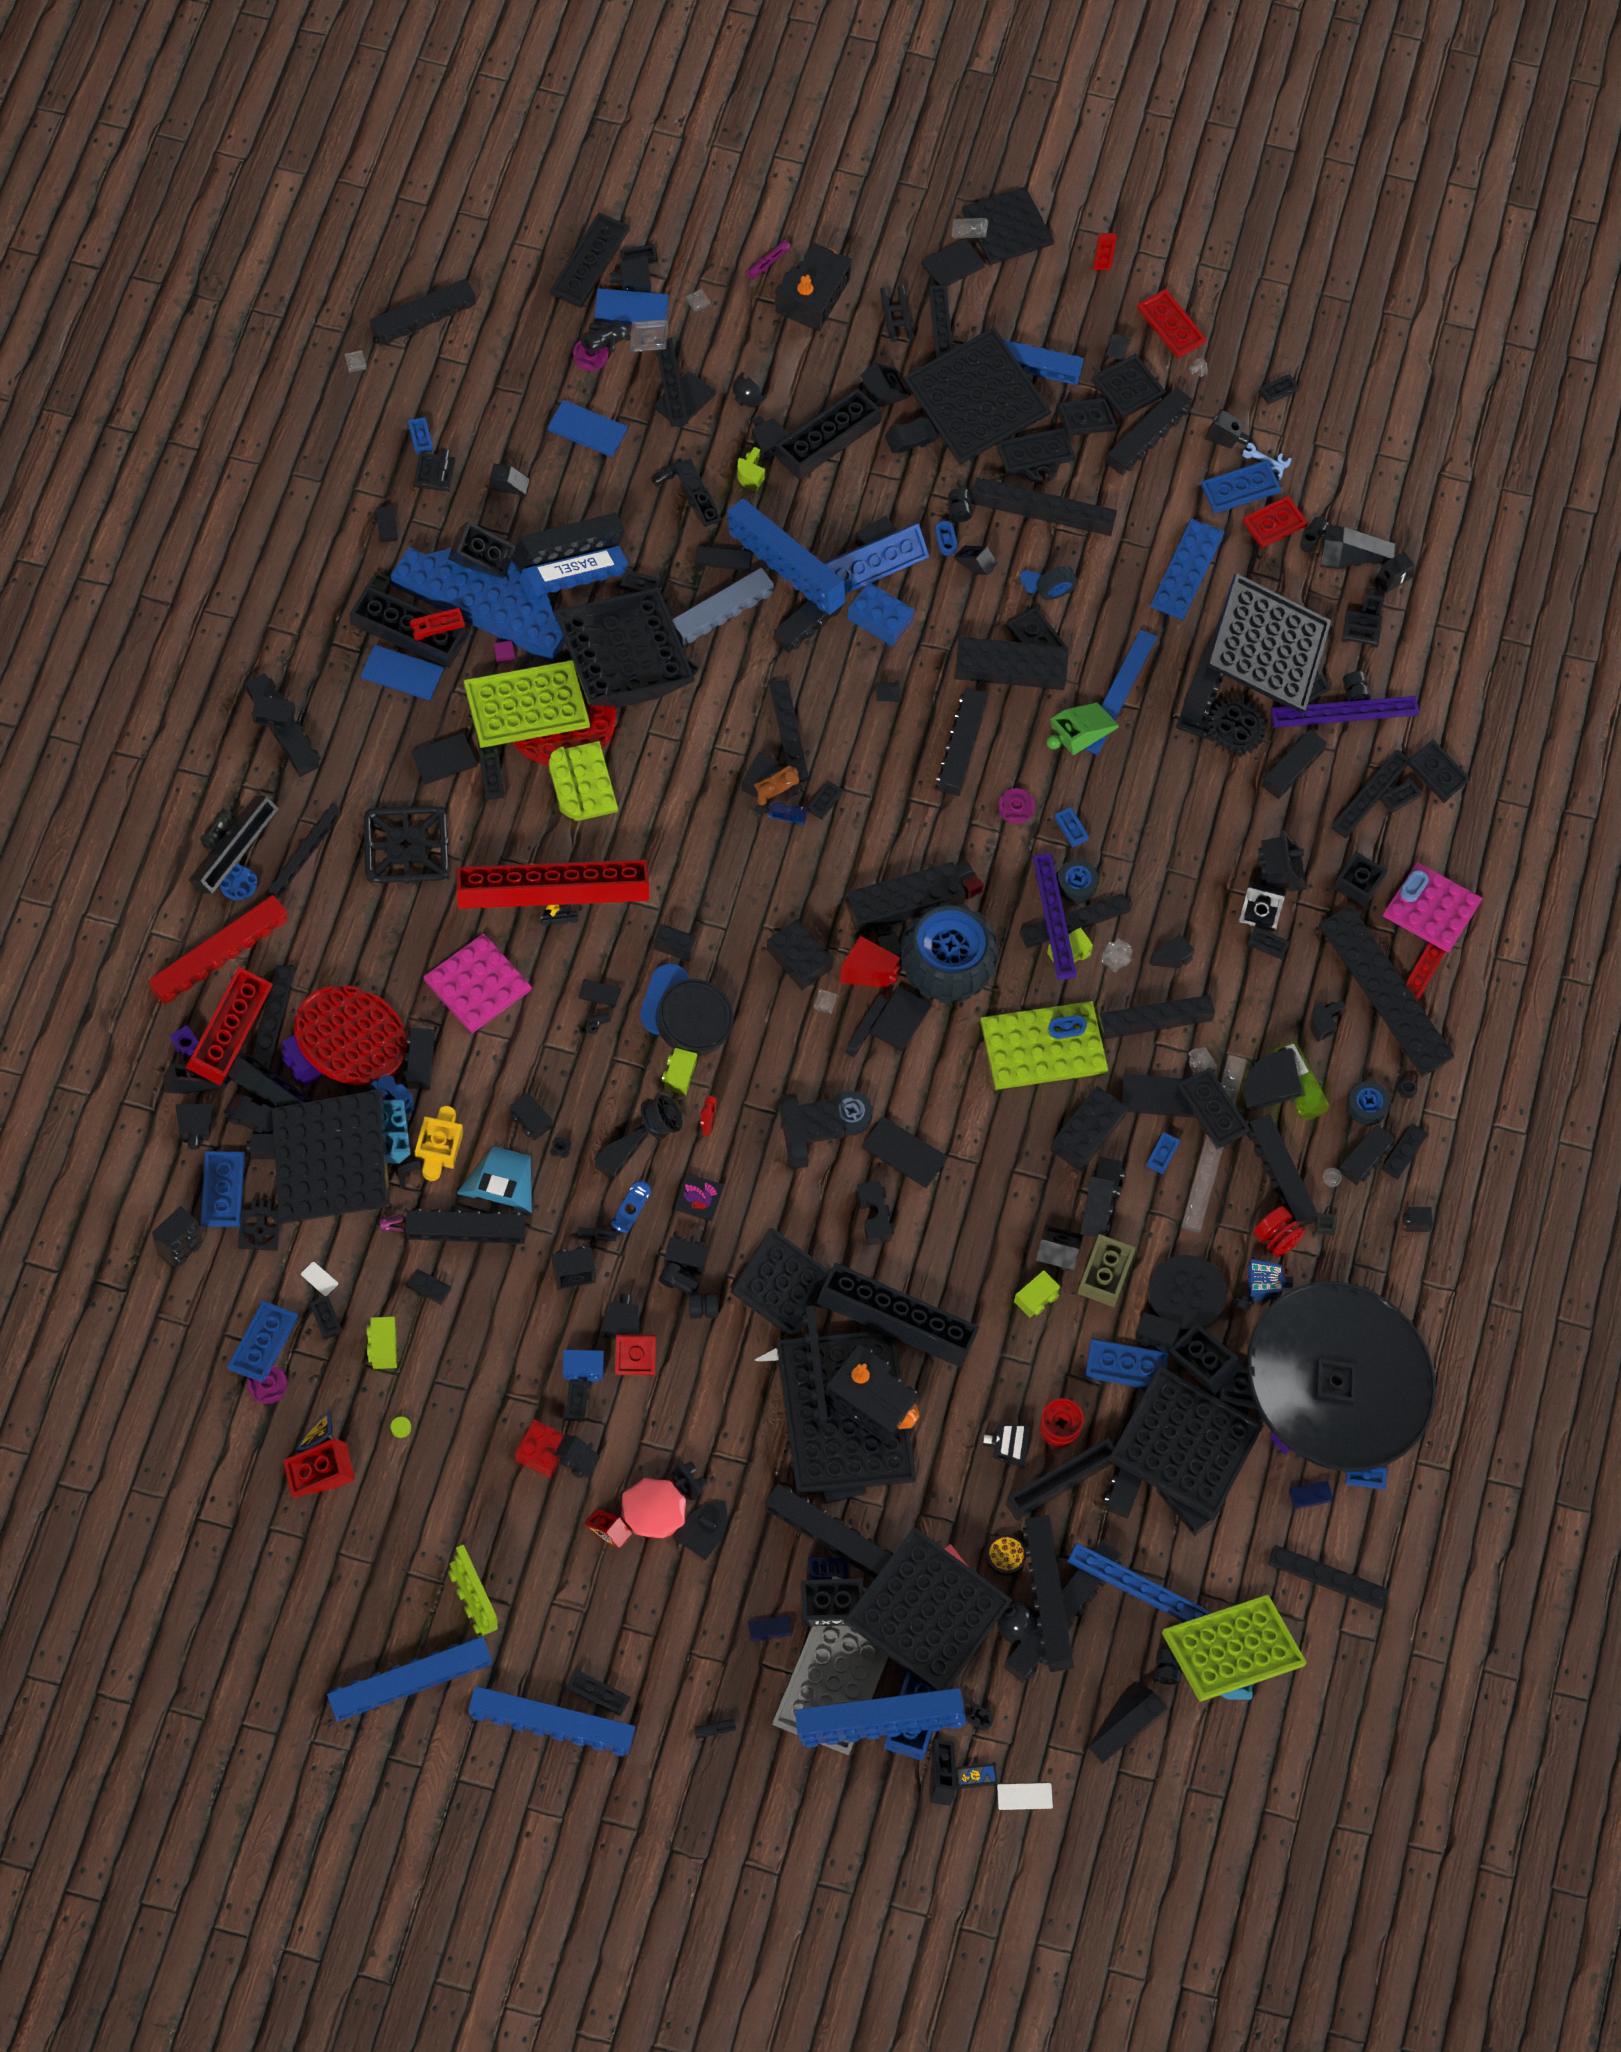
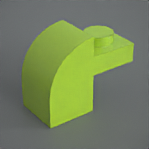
M756 447L753 448L751 453L748 452L745 459L739 458L737 466L739 482L754 492L758 491L765 479V469L757 466L761 450Z

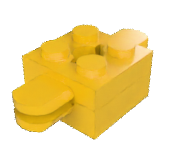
M449 1106L441 1107L438 1110L436 1119L424 1117L416 1145L415 1159L416 1161L424 1162L422 1173L424 1178L429 1181L437 1180L441 1175L443 1167L454 1169L461 1144L463 1125L455 1123V1110Z

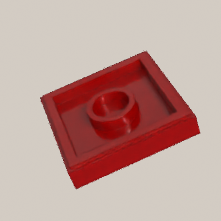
M616 1334L615 1375H655L656 1335Z

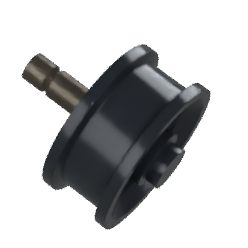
M661 1092L654 1099H646L642 1102L641 1117L643 1121L635 1124L636 1130L646 1127L657 1139H664L668 1136L669 1132L676 1133L681 1130L682 1115L677 1103L670 1095Z

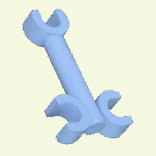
M1252 443L1247 445V449L1251 451L1244 450L1242 454L1245 458L1254 457L1260 461L1268 460L1273 472L1278 473L1277 480L1282 478L1284 469L1289 467L1291 463V458L1286 462L1281 460L1283 457L1282 453L1279 454L1277 461L1256 451Z

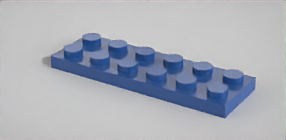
M1191 518L1151 602V608L1181 620L1185 619L1223 538L1224 531Z
M914 523L823 564L844 580L845 594L867 585L868 582L872 583L928 558L929 554L918 523Z

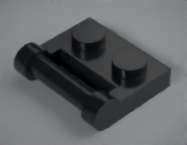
M1346 610L1341 642L1352 641L1370 644L1372 647L1378 648L1382 616ZM1349 630L1374 634V637L1349 634Z

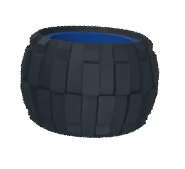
M950 902L940 903L936 908L929 907L920 912L918 917L913 919L905 930L901 943V965L903 971L906 972V978L914 989L918 988L922 996L929 1000L931 998L940 1000L939 1003L949 1004L953 1000H957L959 1003L970 999L972 994H978L993 976L998 960L997 939L990 924H986V919L978 911L973 912L969 910L967 905L960 903L959 906L950 905ZM949 946L952 948L951 952H948Z

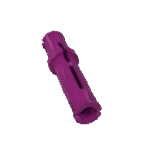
M783 240L766 256L759 258L756 264L747 270L748 277L754 280L759 274L766 272L772 263L791 249L790 244Z

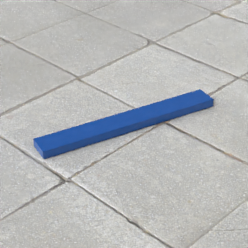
M1141 629L1101 706L1114 721H1116L1157 639V636ZM1108 734L1086 747L1085 750L1098 755Z
M1077 1542L1074 1544L1067 1559L1068 1563L1183 1622L1212 1613Z

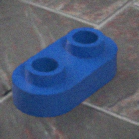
M948 521L937 523L935 535L939 551L946 556L953 555L957 550V540L953 525Z
M1081 1016L1056 1018L1049 1023L1048 1032L1055 1039L1080 1036L1085 1032L1087 1023ZM1076 1025L1079 1029H1074L1073 1026ZM1058 1028V1029H1060L1061 1031H1060V1032H1056L1054 1029Z

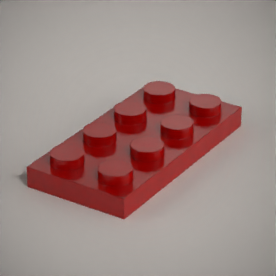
M1167 289L1137 304L1138 311L1177 359L1206 343L1207 339Z

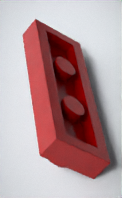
M1116 233L1098 234L1093 270H1111L1117 241Z

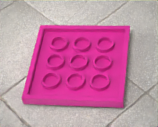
M1417 862L1410 874L1416 870L1426 873L1429 880L1425 889L1417 900L1408 902L1400 896L1401 886L1384 912L1383 917L1449 953L1483 898Z
M484 933L424 976V981L471 1034L532 990L529 983Z

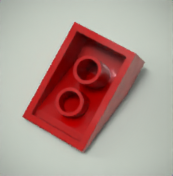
M336 1438L283 1460L292 1498L338 1488L355 1480L347 1443Z

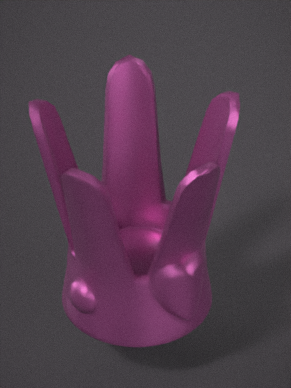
M403 1212L389 1217H380V1224H375V1226H381V1232H405L403 1228L389 1226L403 1222L404 1218L402 1217L392 1218Z

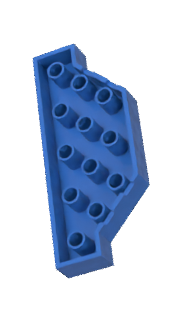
M411 547L408 548L391 574L393 587L443 611L460 608L464 621L505 641H512L513 645L554 663L566 642L558 621L554 617L547 593L528 597L519 582L520 573L512 559L505 577L499 578L462 567L449 560L448 557L452 548L426 555Z

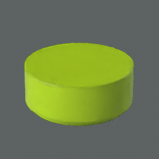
M405 1417L395 1418L391 1423L392 1434L397 1438L408 1436L411 1432L410 1421Z

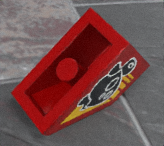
M596 1509L584 1523L605 1542L618 1548L625 1544L632 1534L619 1517L600 1509Z

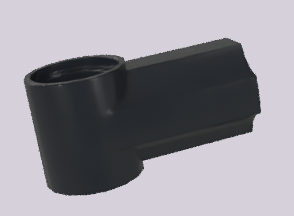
M1321 516L1315 517L1307 530L1303 532L1300 542L1301 550L1304 552H1313L1315 550L1316 544L1322 537L1326 525H1329L1325 518Z
M672 1262L667 1263L658 1278L659 1282L669 1288L675 1287L688 1295L689 1293H696L701 1283V1280L683 1272L680 1266Z

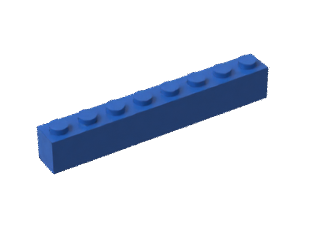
M472 1637L467 1640V1643L462 1645L453 1644L447 1648L448 1650L443 1652L434 1651L424 1659L415 1658L405 1666L397 1665L391 1667L386 1673H374L369 1676V1679L364 1681L355 1680L350 1683V1686L345 1688L336 1687L327 1694L335 1721H341L492 1665V1659L484 1637Z
M476 1686L468 1709L469 1715L478 1721L486 1719L498 1726L506 1724L518 1731L526 1729L538 1736L546 1734L558 1741L566 1739L578 1746L586 1744L598 1751L610 1750L617 1756L629 1755L635 1734V1726Z

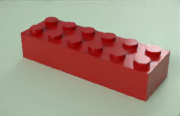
M238 966L186 1068L221 1086L273 984Z

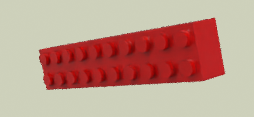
M647 859L456 867L458 909L649 901Z

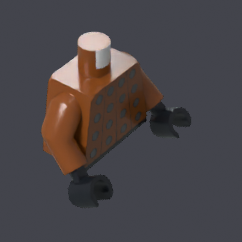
M788 765L779 768L754 784L758 792V805L755 807V812L763 817V814H767L770 810L765 806L767 799L782 793L788 788L794 795H797L798 790L801 792L804 790L799 783V775L795 767Z

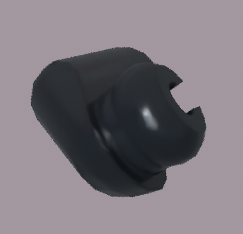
M609 1013L592 1016L586 1025L587 1032L595 1034L601 1024L611 1022Z

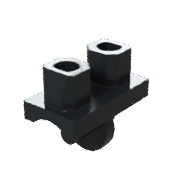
M681 1461L677 1463V1467L672 1471L674 1476L672 1479L675 1482L674 1486L678 1491L681 1490L683 1494L687 1493L689 1498L694 1501L708 1483L703 1477L694 1478L693 1474L697 1470L692 1462L684 1464Z

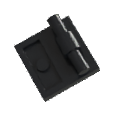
M447 449L443 450L442 455L420 452L414 478V487L450 492L456 457H449L450 451Z

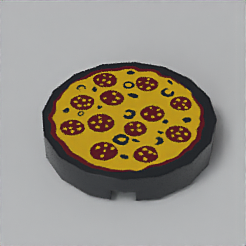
M1001 1535L990 1542L987 1548L986 1560L994 1572L1013 1575L1023 1568L1026 1561V1549L1018 1538L1011 1535Z

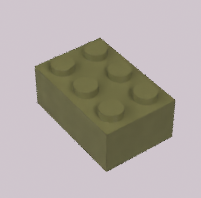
M1099 1234L1077 1294L1115 1307L1136 1247Z

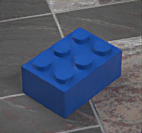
M868 582L848 608L847 619L893 647L913 622L915 610Z

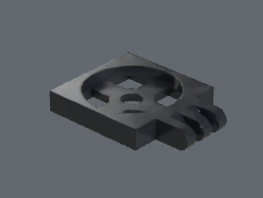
M252 1198L251 1210H241L238 1249L278 1251L280 1234L278 1211H272V1199H268L267 1206H264V1199H260L259 1206H256L257 1200ZM249 1217H257L254 1226H245V1221ZM265 1217H271L275 1221L276 1227H267L264 1224ZM258 1227H262L264 1231L263 1233L258 1234L256 1232V1229ZM244 1234L253 1235L255 1237V1244L248 1242ZM266 1235H275L271 1241L263 1244V1238Z

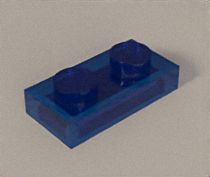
M771 802L769 817L805 825L808 810L799 806H787L781 802Z
M1328 1481L1289 1489L1294 1510L1333 1501Z

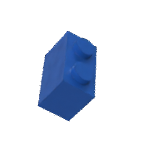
M564 1350L563 1379H567V1381L587 1380L588 1382L603 1380L604 1351Z

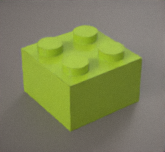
M395 1317L371 1318V1325H367L368 1362H372L373 1369L397 1368Z

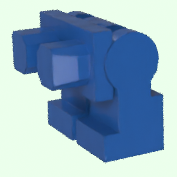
M383 1075L379 1078L378 1082L375 1080L371 1083V1091H383V1100H403L406 1117L414 1111L412 1094L402 1084L397 1086L392 1076Z

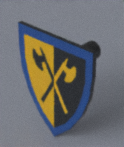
M330 1411L319 1419L306 1433L298 1445L297 1451L313 1448L335 1438L331 1435L333 1428Z

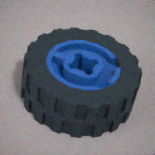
M1060 566L1047 571L1036 582V587L1043 600L1063 597L1078 585V579L1071 566Z
M1079 859L1064 863L1063 867L1059 869L1057 876L1061 896L1074 903L1088 901L1090 897L1094 896L1099 883V875L1096 872V868L1090 862Z
M1374 1081L1360 1082L1353 1087L1347 1098L1346 1107L1348 1113L1359 1124L1362 1123L1368 1126L1380 1123L1389 1111L1391 1105L1390 1095L1381 1084H1377Z

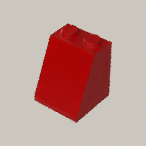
M860 936L841 965L839 982L889 988L892 983L895 984L900 976L898 973L901 969L899 965L900 957Z

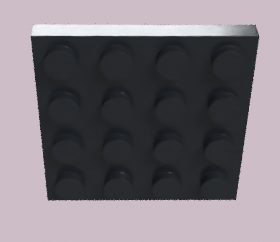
M1026 186L962 207V213L989 265L1054 244V240Z
M769 1228L730 1293L789 1337L793 1338L802 1326L801 1316L805 1313L806 1306H814L830 1270L774 1228Z

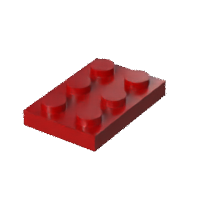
M1289 495L1243 517L1242 520L1261 549L1307 527L1308 524Z

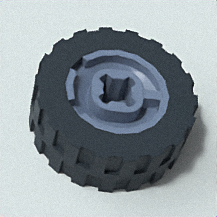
M849 1090L848 1092H842L840 1095L838 1094L835 1099L838 1101L844 1134H861L869 1127L872 1121L873 1107L870 1104L871 1101L866 1098V1095L858 1091Z

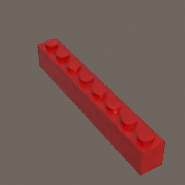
M272 895L148 980L150 989L163 1005L174 1001L180 993L190 990L193 984L199 980L206 979L209 973L222 968L225 962L235 959L241 951L251 948L257 940L267 937L276 927L283 926L288 920L287 910Z

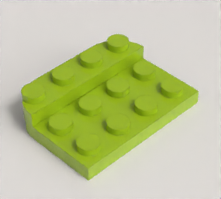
M599 741L567 749L560 747L552 752L549 760V773L551 774L561 813L574 819V821H580L618 812Z
M464 1545L456 1547L455 1561L450 1563L451 1570L448 1571L452 1583L456 1581L458 1585L456 1592L459 1599H464L467 1605L464 1609L468 1618L472 1617L475 1622L472 1626L476 1635L484 1636L498 1629L497 1616Z

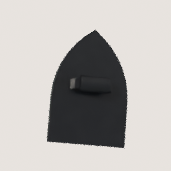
M725 1501L708 1503L693 1511L673 1538L704 1560H707L721 1541L727 1527L728 1518Z

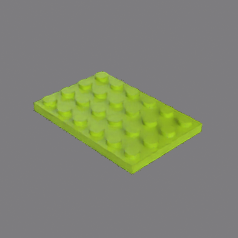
M572 660L464 680V687L480 748L590 728Z
M1093 1001L982 1017L980 1019L995 1090L1108 1073ZM1081 1016L1087 1023L1085 1032L1080 1036L1055 1039L1048 1032L1049 1023L1056 1018ZM1073 1026L1074 1029H1079L1078 1026ZM1058 1028L1054 1029L1056 1032H1060V1031H1061V1030L1058 1029Z
M1269 1595L1166 1628L1162 1632L1199 1702L1304 1667L1307 1663Z

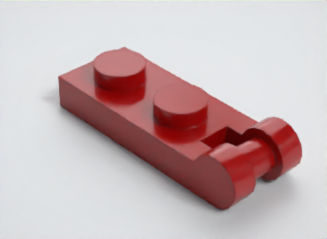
M460 608L413 619L410 621V626L414 630V639L421 640L426 636L465 627Z
M706 1096L704 1100L705 1107L702 1108L700 1113L702 1119L700 1127H703V1135L710 1136L716 1118L717 1100L712 1096Z

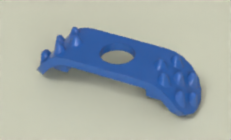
M636 1181L632 1185L611 1222V1225L617 1231L629 1232L651 1193V1187L648 1183ZM628 1204L633 1205L636 1209L635 1213L627 1214L624 1209L625 1206Z

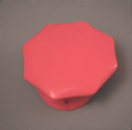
M643 1478L623 1492L621 1518L628 1524L635 1535L665 1538L672 1535L685 1524L686 1499L669 1480Z

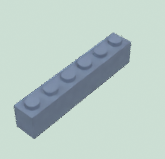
M760 568L672 619L680 643L683 646L694 642L700 635L709 633L717 625H723L729 618L738 616L743 610L755 606L763 598H769L773 593L774 583L763 569Z

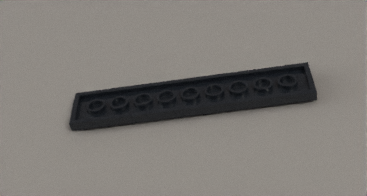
M1351 905L1319 923V927L1422 1077L1455 1058L1449 1046Z

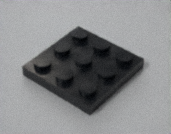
M1136 353L1096 374L1091 380L1121 419L1166 395L1164 388Z

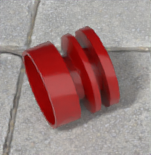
M1283 1206L1275 1209L1265 1217L1253 1232L1262 1243L1271 1239L1267 1249L1269 1251L1273 1250L1272 1255L1275 1258L1292 1250L1306 1232L1303 1227L1298 1228L1299 1223L1297 1221L1288 1225L1292 1215Z
M1059 1398L1051 1401L1045 1406L1040 1420V1432L1043 1439L1055 1447L1072 1445L1080 1435L1083 1426V1413L1081 1408L1069 1399ZM1058 1422H1061V1424L1064 1425L1063 1429L1060 1428Z

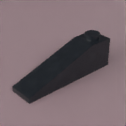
M1326 525L1323 535L1320 567L1342 569L1345 566L1351 565L1356 567L1364 563L1376 564L1387 562L1394 557L1395 544L1346 527Z
M1138 1682L1122 1695L1089 1747L1090 1750L1103 1764L1164 1716L1168 1709L1155 1692Z

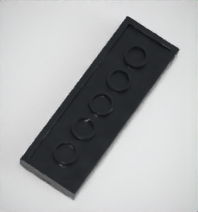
M598 212L551 287L550 295L582 308L630 231V226Z

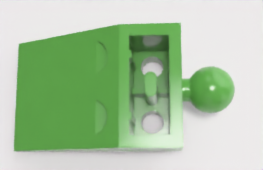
M1098 702L1066 709L1050 719L1054 735L1048 737L1047 746L1050 749H1058L1062 743L1072 755H1075L1119 728V725Z

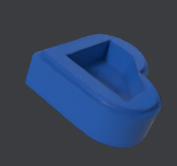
M1027 570L1023 571L1020 574V583L1025 585L1024 588L1028 593H1035L1038 590L1036 582L1042 574Z

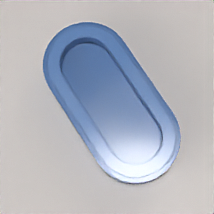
M1419 870L1413 871L1403 884L1400 896L1408 902L1417 900L1428 883L1429 878L1427 874Z

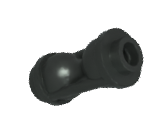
M226 809L217 812L211 829L200 837L203 847L210 850L220 841L223 831L234 823V815Z

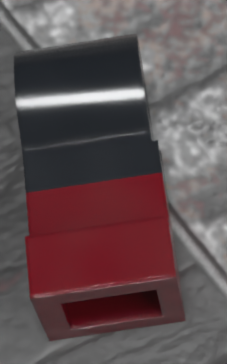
M965 861L955 866L967 900L981 894L984 884L973 872L969 862Z

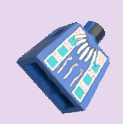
M1250 1260L1248 1265V1298H1251V1301L1280 1298L1283 1288H1293V1276H1282L1281 1265Z

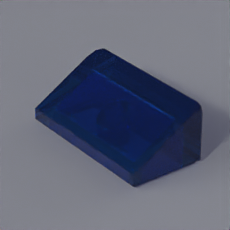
M788 1615L748 1622L751 1642L792 1635Z

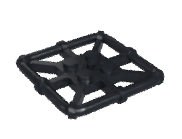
M402 805V807L368 809L365 812L362 848L365 853V873L370 883L405 882V884H410V882L438 881L447 878L449 869L448 846L450 845V840L447 837V816L442 806L407 807V805ZM434 813L422 826L408 827V814ZM403 815V827H389L377 816ZM439 819L440 839L425 841V832ZM371 821L387 833V842H372ZM404 842L411 843V845H408V848H404L401 844ZM425 848H440L441 868H438L426 858ZM372 850H387V859L373 871ZM423 863L434 873L409 874V864ZM391 864H404L405 875L381 874Z

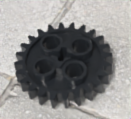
M1228 698L1225 703L1220 701L1219 705L1216 704L1210 711L1206 720L1208 721L1206 728L1209 729L1207 734L1213 735L1211 741L1216 740L1215 746L1221 745V751L1228 749V754L1234 751L1236 756L1241 751L1245 755L1247 751L1252 753L1253 749H1257L1259 744L1262 743L1266 734L1264 732L1266 726L1262 725L1265 719H1259L1262 713L1255 712L1257 707L1250 708V702L1245 705L1243 699L1238 703L1237 698L1233 702Z

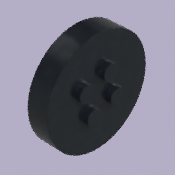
M685 979L674 983L665 991L657 1005L655 1020L659 1034L674 1050L675 1048L697 1053V1056H702L717 1050L724 1043L732 1030L734 1015L729 999L717 986L701 979Z
M1190 1255L1175 1256L1161 1263L1153 1272L1147 1288V1303L1152 1315L1181 1324V1334H1186L1196 1323L1205 1330L1213 1326L1220 1318L1227 1299L1226 1285L1220 1272L1208 1261Z

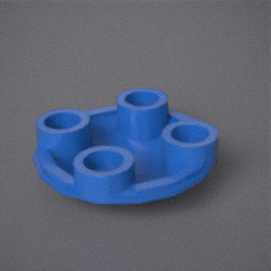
M235 864L219 886L227 898L242 901L254 894L257 888V876L249 868Z

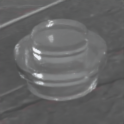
M1328 1168L1324 1171L1322 1179L1327 1186L1335 1187L1341 1183L1342 1174L1335 1168Z

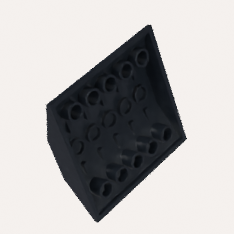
M659 588L554 611L588 704L591 706L624 707L658 699L695 681Z

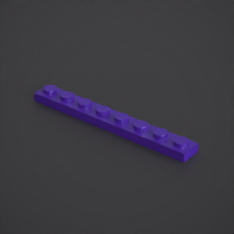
M1416 696L1307 705L1304 713L1289 707L1271 709L1274 728L1417 716L1419 714Z
M1052 854L1033 855V863L1057 980L1076 978V969Z

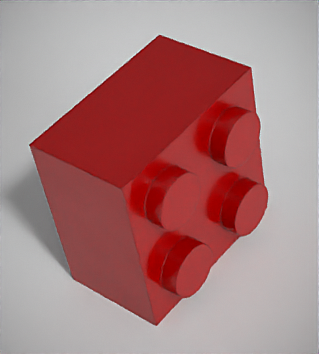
M534 1419L515 1453L516 1462L552 1478L560 1464V1459L554 1453L565 1434Z

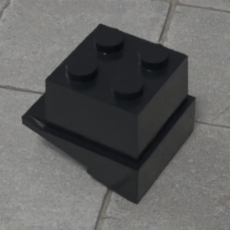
M1281 830V837L1261 840V847L1258 848L1259 856H1257L1258 866L1261 867V883L1280 889H1289V892L1307 890L1301 856H1304L1303 848L1300 849L1296 841H1292L1285 830Z

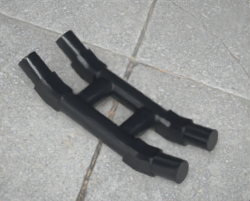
M904 285L897 286L899 305L889 306L887 287L880 288L887 333L890 341L893 343L897 341L894 327L904 326L908 340L912 341L915 338L909 317ZM891 312H902L903 319L892 320Z

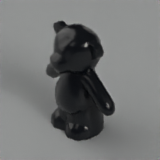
M613 320L609 328L591 323L589 328L594 330V332L582 334L581 343L588 354L592 356L596 351L605 348L608 344L609 352L613 353L617 342L624 339L629 341L631 336L628 334L627 327L618 320Z

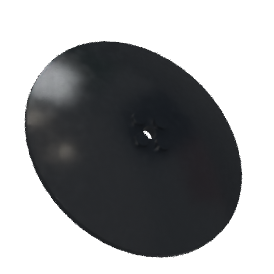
M1324 1281L1310 1283L1297 1287L1278 1298L1264 1312L1255 1326L1247 1355V1375L1253 1400L1261 1417L1273 1434L1300 1457L1316 1465L1337 1471L1363 1472L1386 1466L1405 1455L1424 1434L1433 1413L1436 1396V1381L1432 1360L1425 1342L1412 1322L1402 1311L1382 1296L1366 1288L1344 1282ZM1332 1377L1338 1378L1340 1381L1339 1386L1332 1383Z

